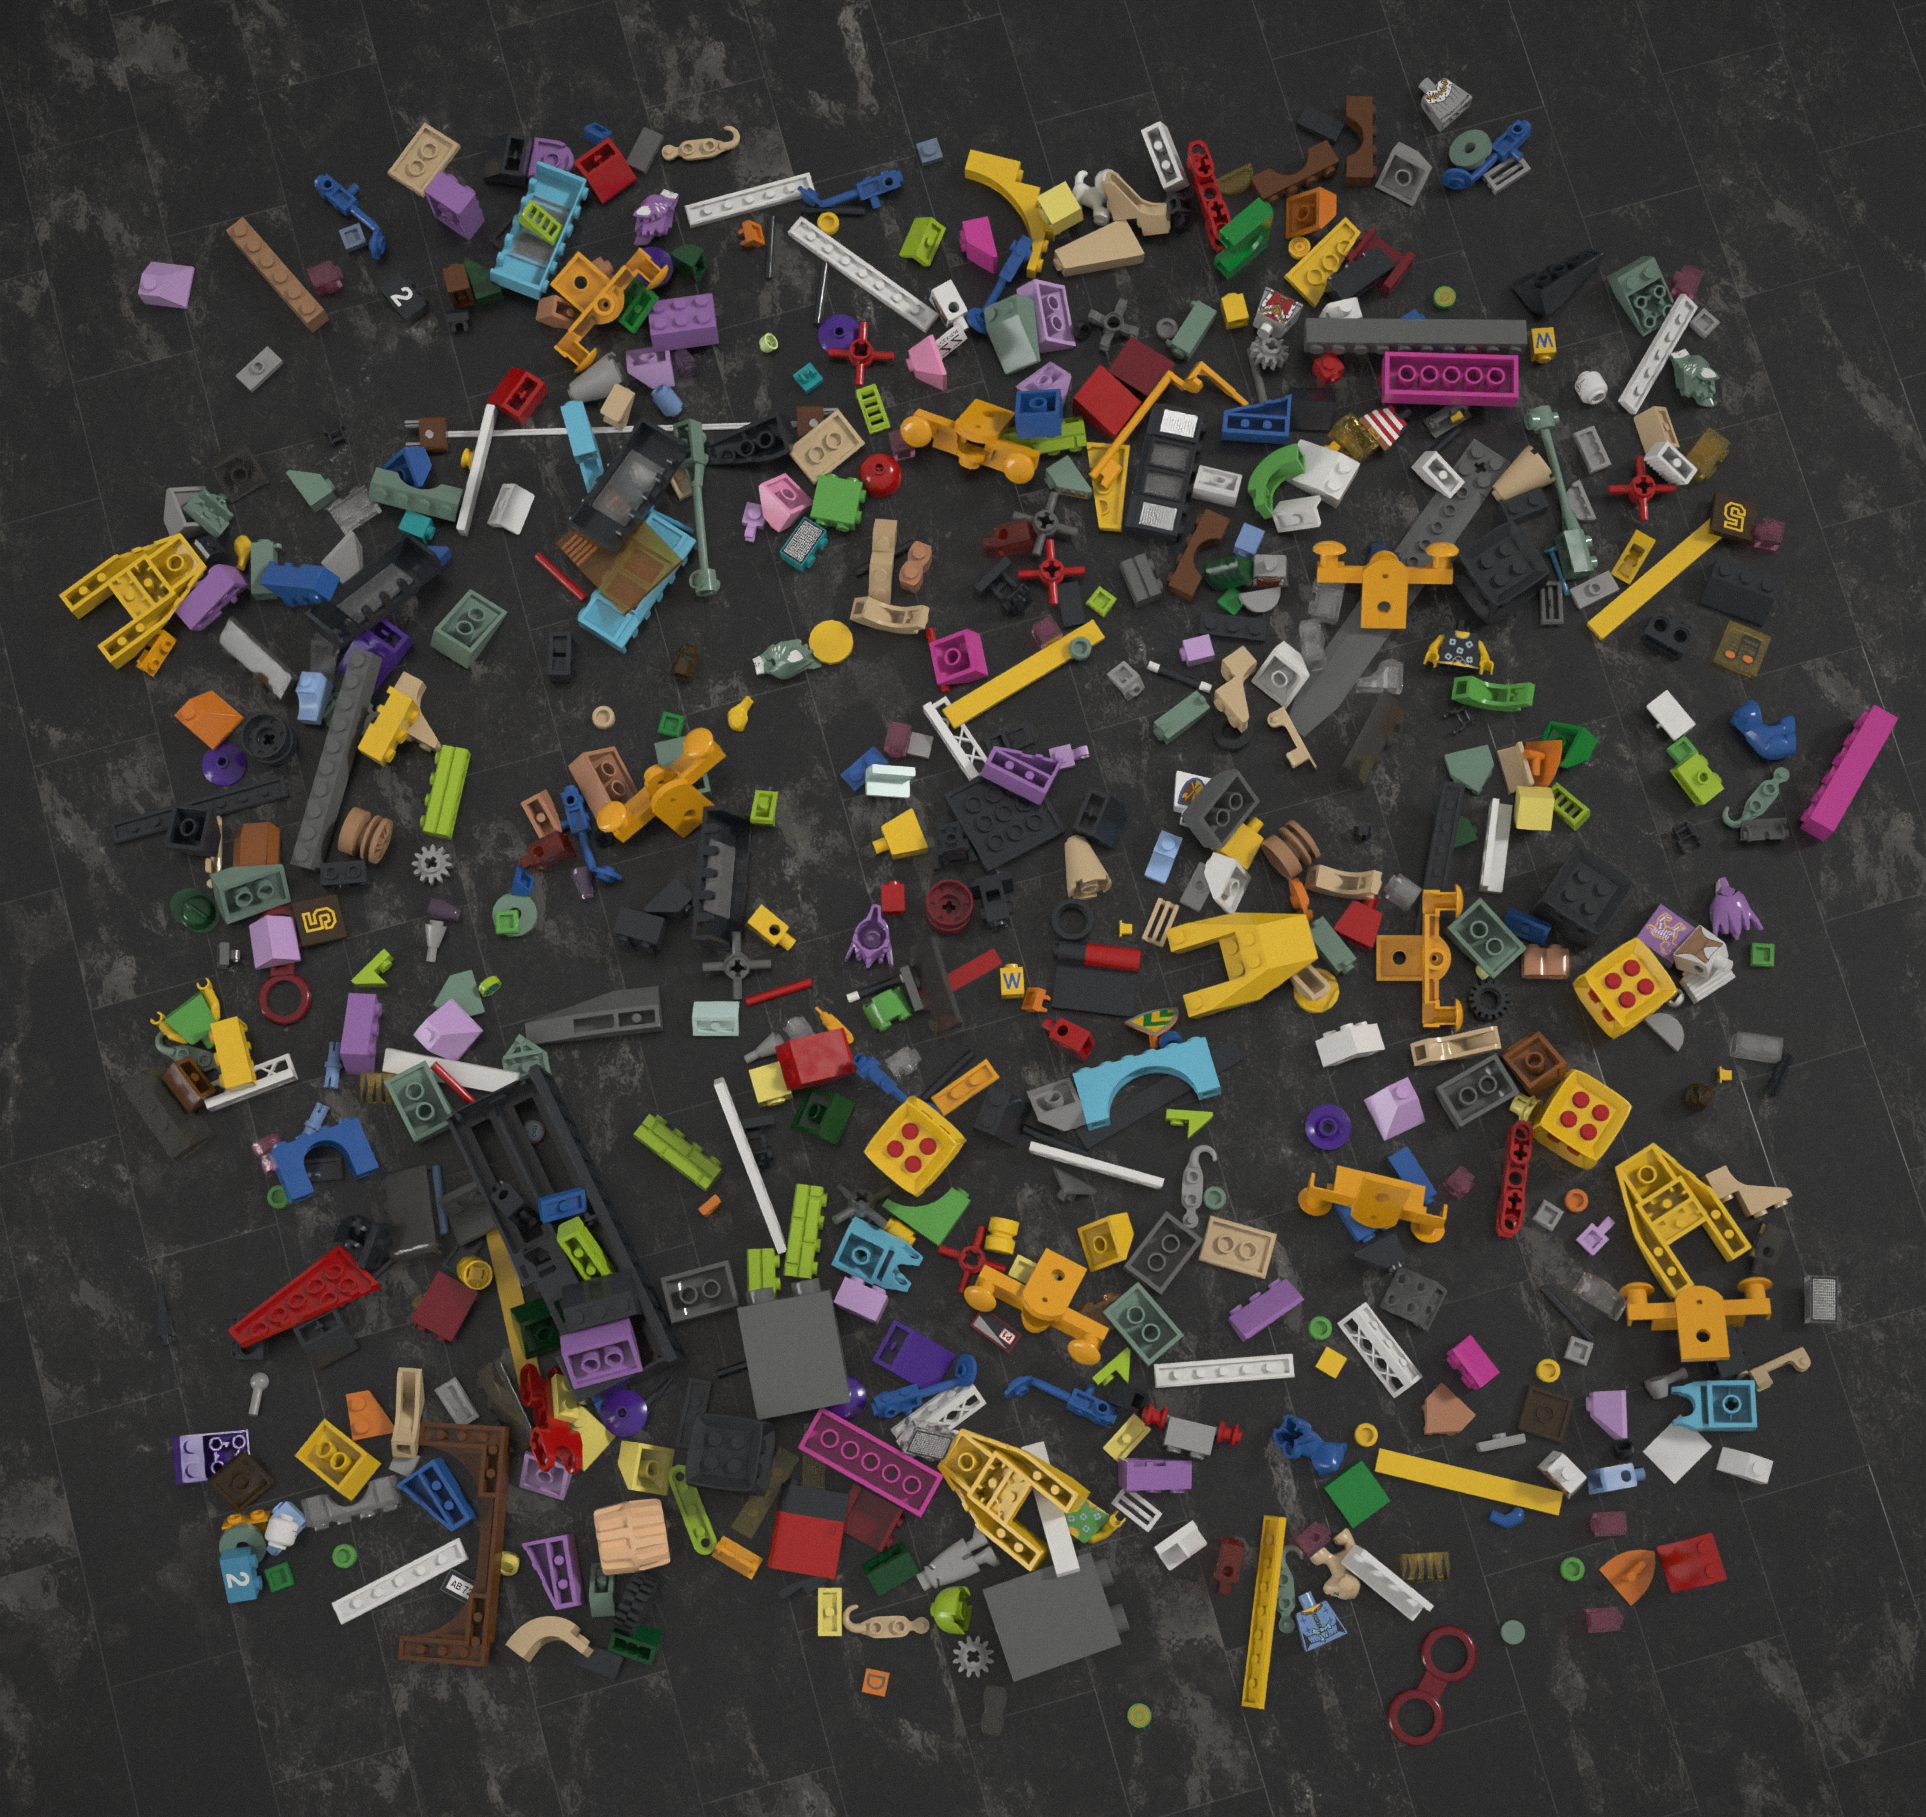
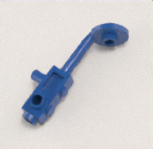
M1517 120L1494 141L1490 156L1472 174L1463 169H1447L1442 173L1441 182L1446 187L1452 189H1464L1478 180L1497 160L1504 163L1511 156L1519 162L1524 154L1517 149L1530 137L1531 124L1526 120Z
M884 170L879 175L874 177L868 176L863 178V181L855 183V189L822 201L818 199L819 194L810 187L806 190L799 186L797 190L801 193L800 198L812 207L815 204L819 207L834 206L859 197L861 201L869 198L872 208L875 209L881 206L877 195L900 187L904 180L900 170ZM887 177L890 180V183L888 185L885 184V179Z
M328 174L325 176L319 175L314 181L319 195L323 199H327L337 211L340 210L346 216L352 213L373 231V235L369 240V250H371L372 259L379 260L385 250V237L377 223L358 208L359 203L354 195L360 190L359 186L353 183L346 190Z
M1022 234L1018 241L1013 240L1008 249L1010 255L998 274L1000 278L982 309L972 308L968 311L966 315L967 322L976 331L988 333L986 330L984 308L997 301L1008 281L1011 282L1022 261L1027 262L1033 250L1030 247L1033 240Z
M575 785L564 787L560 795L567 819L560 821L561 829L570 828L571 833L579 837L586 864L592 873L597 874L596 878L613 883L614 880L621 881L622 875L615 873L614 868L602 865L601 868L596 867L587 832L592 831L589 822L590 816L584 804L585 798Z
M859 1053L854 1057L853 1064L858 1067L856 1073L865 1081L870 1078L888 1095H893L900 1103L903 1104L908 1097L879 1068L881 1063L872 1055L867 1058L863 1053ZM927 1103L941 1115L939 1109L935 1105Z
M969 1354L961 1355L955 1365V1378L919 1389L915 1383L891 1392H881L878 1396L873 1397L874 1402L870 1403L873 1416L878 1415L879 1419L885 1417L892 1418L900 1412H903L905 1416H909L913 1413L912 1408L922 1405L921 1398L958 1386H971L977 1374L975 1358Z
M1020 1376L1011 1381L1004 1392L1007 1399H1013L1023 1396L1029 1391L1031 1386H1034L1068 1402L1065 1409L1106 1428L1108 1424L1113 1426L1118 1412L1115 1411L1116 1406L1092 1396L1095 1386L1087 1383L1084 1391L1074 1388L1071 1394L1032 1376Z

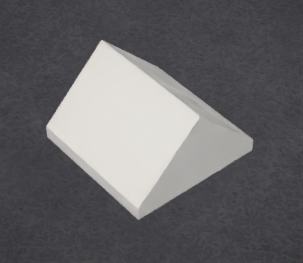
M1200 465L1193 487L1192 498L1235 508L1242 475Z

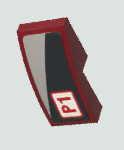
M978 1311L969 1323V1326L1008 1354L1022 1336L1021 1333L990 1311Z

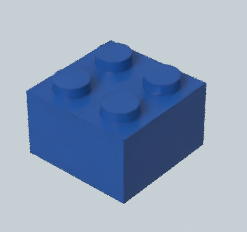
M1061 389L1017 391L1015 407L1017 439L1062 436L1063 403Z

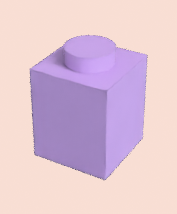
M1209 634L1183 640L1182 648H1179L1181 660L1186 661L1187 667L1214 660L1215 654Z

